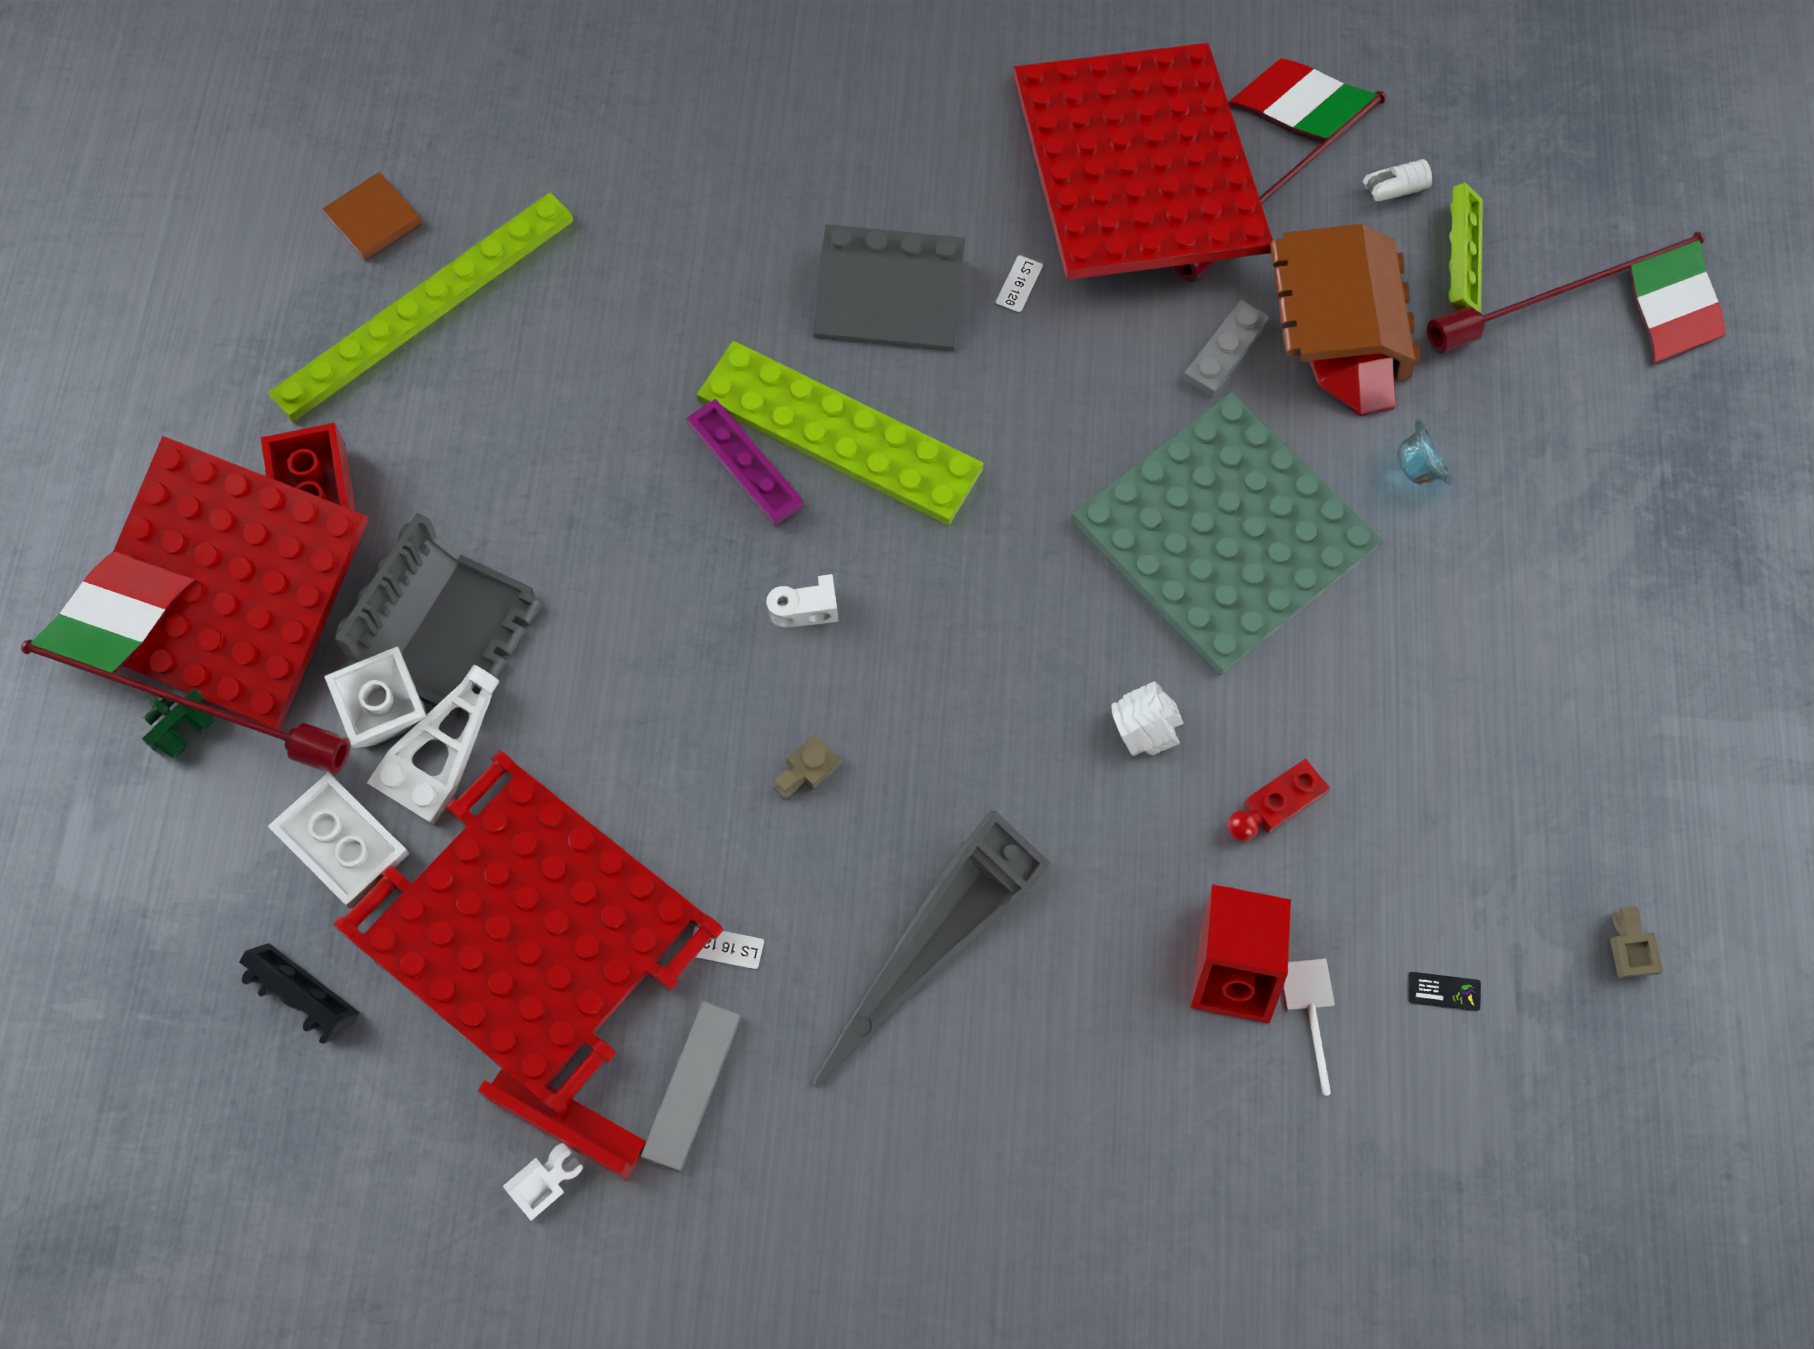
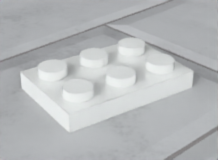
M326 773L268 825L271 831L349 909L383 878L381 873L389 865L395 868L409 855L407 849L330 773Z

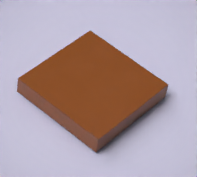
M380 172L322 208L328 220L364 260L422 223L420 216Z

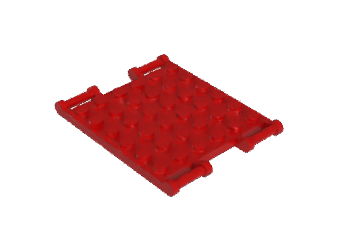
M499 750L491 758L493 763L458 800L453 798L445 806V809L465 828L422 874L411 883L397 869L389 865L381 873L383 878L345 917L340 915L332 925L352 944L561 1118L569 1109L567 1106L569 1101L604 1061L609 1063L617 1054L610 1045L597 1037L595 1033L647 974L666 990L671 991L679 982L678 976L711 939L716 940L724 929L716 920L700 911L515 764L507 754ZM503 774L511 778L477 816L469 812L475 803ZM394 888L402 893L364 934L357 929ZM692 923L698 927L697 932L665 968L658 964L660 959ZM584 1046L588 1047L591 1053L555 1094L549 1091L547 1088Z

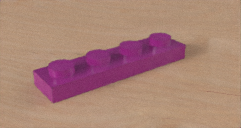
M716 398L686 418L687 425L774 527L804 507L803 499Z

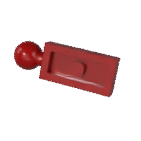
M1305 758L1249 796L1244 802L1249 811L1240 810L1233 813L1228 819L1227 830L1232 838L1242 842L1251 840L1257 834L1259 824L1267 833H1270L1324 796L1330 787Z

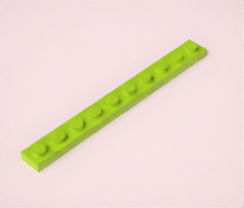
M549 192L267 392L269 397L292 423L571 224L573 222L572 213Z

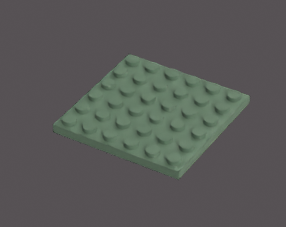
M1232 392L1074 511L1071 516V521L1220 676L1377 550L1383 542Z

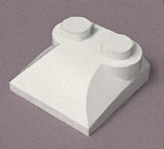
M398 646L324 676L347 736L354 749L375 746L409 732L417 723L427 718L425 706L418 695Z

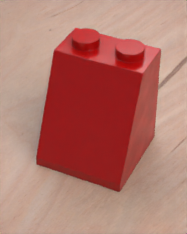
M1212 884L1204 909L1190 1008L1270 1024L1288 975L1291 899Z

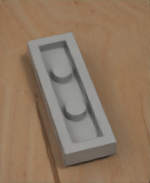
M1240 299L1184 372L1182 380L1212 398L1268 325L1270 316Z

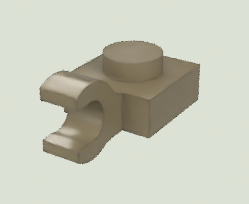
M814 734L786 758V764L791 769L785 770L774 780L777 784L774 789L784 800L790 797L803 783H806L814 790L841 766V760Z
M1637 906L1620 908V912H1613L1614 926L1621 935L1610 939L1618 979L1662 973L1663 969L1655 933H1642Z

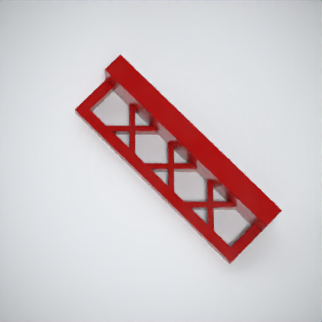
M500 1069L492 1084L484 1080L478 1089V1092L490 1103L554 1140L564 1143L568 1148L625 1181L640 1159L645 1147V1140L573 1099L567 1104L569 1109L561 1118L558 1117L502 1069ZM549 1086V1087L547 1088L549 1091H551V1092L554 1093V1094H555V1092L557 1091L556 1089L552 1088L551 1086Z

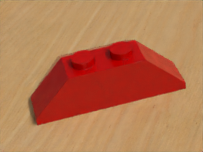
M1382 353L1309 361L1318 386L1338 401L1350 406L1357 415L1364 416L1395 408L1393 358Z

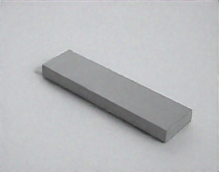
M702 1001L641 1154L642 1159L678 1172L682 1171L739 1025L740 1014Z

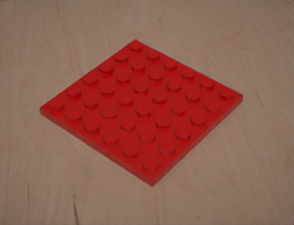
M162 435L113 552L195 579L197 582L189 587L172 604L145 644L123 666L187 693H190L195 688L204 697V700L281 730L369 517Z

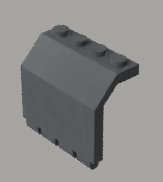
M416 513L411 522L406 523L400 530L398 542L391 553L386 554L381 559L378 565V573L370 585L364 586L360 591L357 605L351 614L344 617L339 623L335 640L343 653L357 663L398 646L421 701L436 707L462 683L473 665L480 667L497 678L507 663L505 659L497 655L498 652L508 657L512 655L526 632L523 627L516 623L520 622L529 626L543 603L534 597L532 587L458 553L437 536L429 518ZM474 686L472 691L475 694H480L481 689ZM454 708L449 713L456 718L460 716L461 712L469 715L468 712L461 708Z

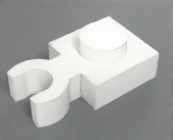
M564 1143L557 1145L551 1151L548 1162L544 1165L535 1158L503 1185L507 1193L530 1220H533L564 1193L558 1185L563 1179H572L583 1169V1166L576 1158H573L568 1164L562 1165L563 1160L572 1153Z

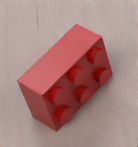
M335 422L260 437L267 477L356 511L346 445Z

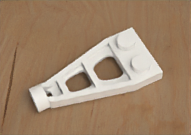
M473 665L462 683L427 714V718L417 723L389 749L367 783L435 825L445 810V806L451 801L457 791L492 697L491 694L500 681L480 667ZM474 686L481 689L480 694H475L472 691ZM461 708L468 712L469 720L461 736L457 739H452L439 730V725L451 710ZM430 740L443 742L449 751L444 769L437 776L428 775L415 767L412 762L415 752Z

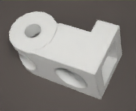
M833 575L818 576V586L796 589L788 586H779L771 590L766 601L771 622L780 628L839 622Z

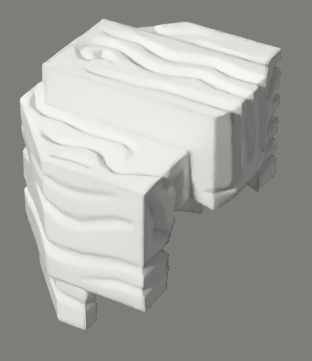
M1155 681L1123 695V699L1119 700L1118 703L1114 702L1111 704L1113 718L1121 738L1131 755L1135 756L1146 751L1153 756L1156 753H1160V751L1180 744L1174 728L1184 724L1181 719L1175 701L1164 693L1161 686Z

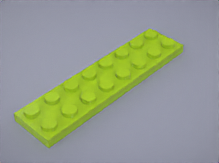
M736 341L731 342L697 393L698 402L706 405L716 398L734 420L948 526L983 470V462Z

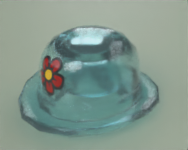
M1417 419L1415 422L1416 432L1406 438L1397 450V459L1404 474L1413 483L1420 485L1440 479L1446 484L1452 485L1453 478L1442 460L1428 428L1422 420Z

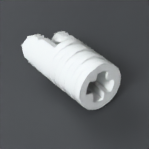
M1421 159L1416 162L1373 172L1366 175L1362 182L1368 191L1370 190L1375 201L1379 202L1430 189L1432 173L1428 162L1425 159Z

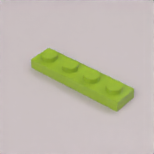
M1464 182L1453 187V201L1450 204L1452 231H1450L1449 238L1452 249L1451 260L1449 261L1451 289L1448 291V298L1455 309L1459 310L1471 306L1481 313L1483 199Z

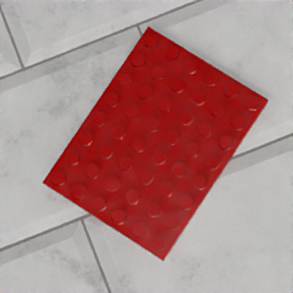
M1209 42L1014 66L1013 76L1066 280L1271 253L1270 243L1273 241Z

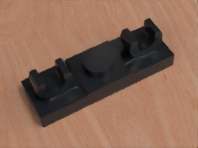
M270 943L246 950L239 961L240 964L248 969L242 976V983L246 985L255 982L259 977L262 981V986L258 991L260 997L274 991L280 996L281 1001L285 1005L307 1014L309 1017L303 1023V1030L306 1032L315 1029L318 1024L323 1027V1034L319 1039L321 1044L333 1040L339 1030L353 1025L360 1014L359 1011Z

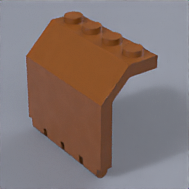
M1361 223L1284 232L1283 239H1276L1270 243L1273 267H1275L1277 296L1280 298L1278 305L1281 326L1285 328L1282 333L1285 354L1287 356H1300V362L1382 353L1399 361L1396 372L1397 380L1412 378L1414 364H1419L1420 350L1417 342L1412 343L1411 334L1415 331L1413 312L1407 313L1406 303H1409L1410 299L1408 282L1402 283L1401 274H1404L1403 253H1397L1395 239Z

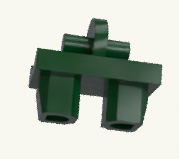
M195 688L185 697L202 704L205 703L204 697ZM150 694L146 701L153 708L142 718L150 726L161 716L164 718L142 740L153 751L158 749L175 760L189 746L175 731L187 721L201 734L216 719L212 715L181 704L176 705L170 710L169 708L175 702L164 698L159 700Z

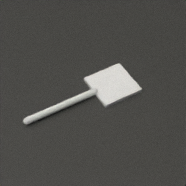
M1327 959L1288 962V975L1283 986L1287 1011L1308 1009L1322 1093L1328 1096L1331 1091L1316 1008L1335 1006Z

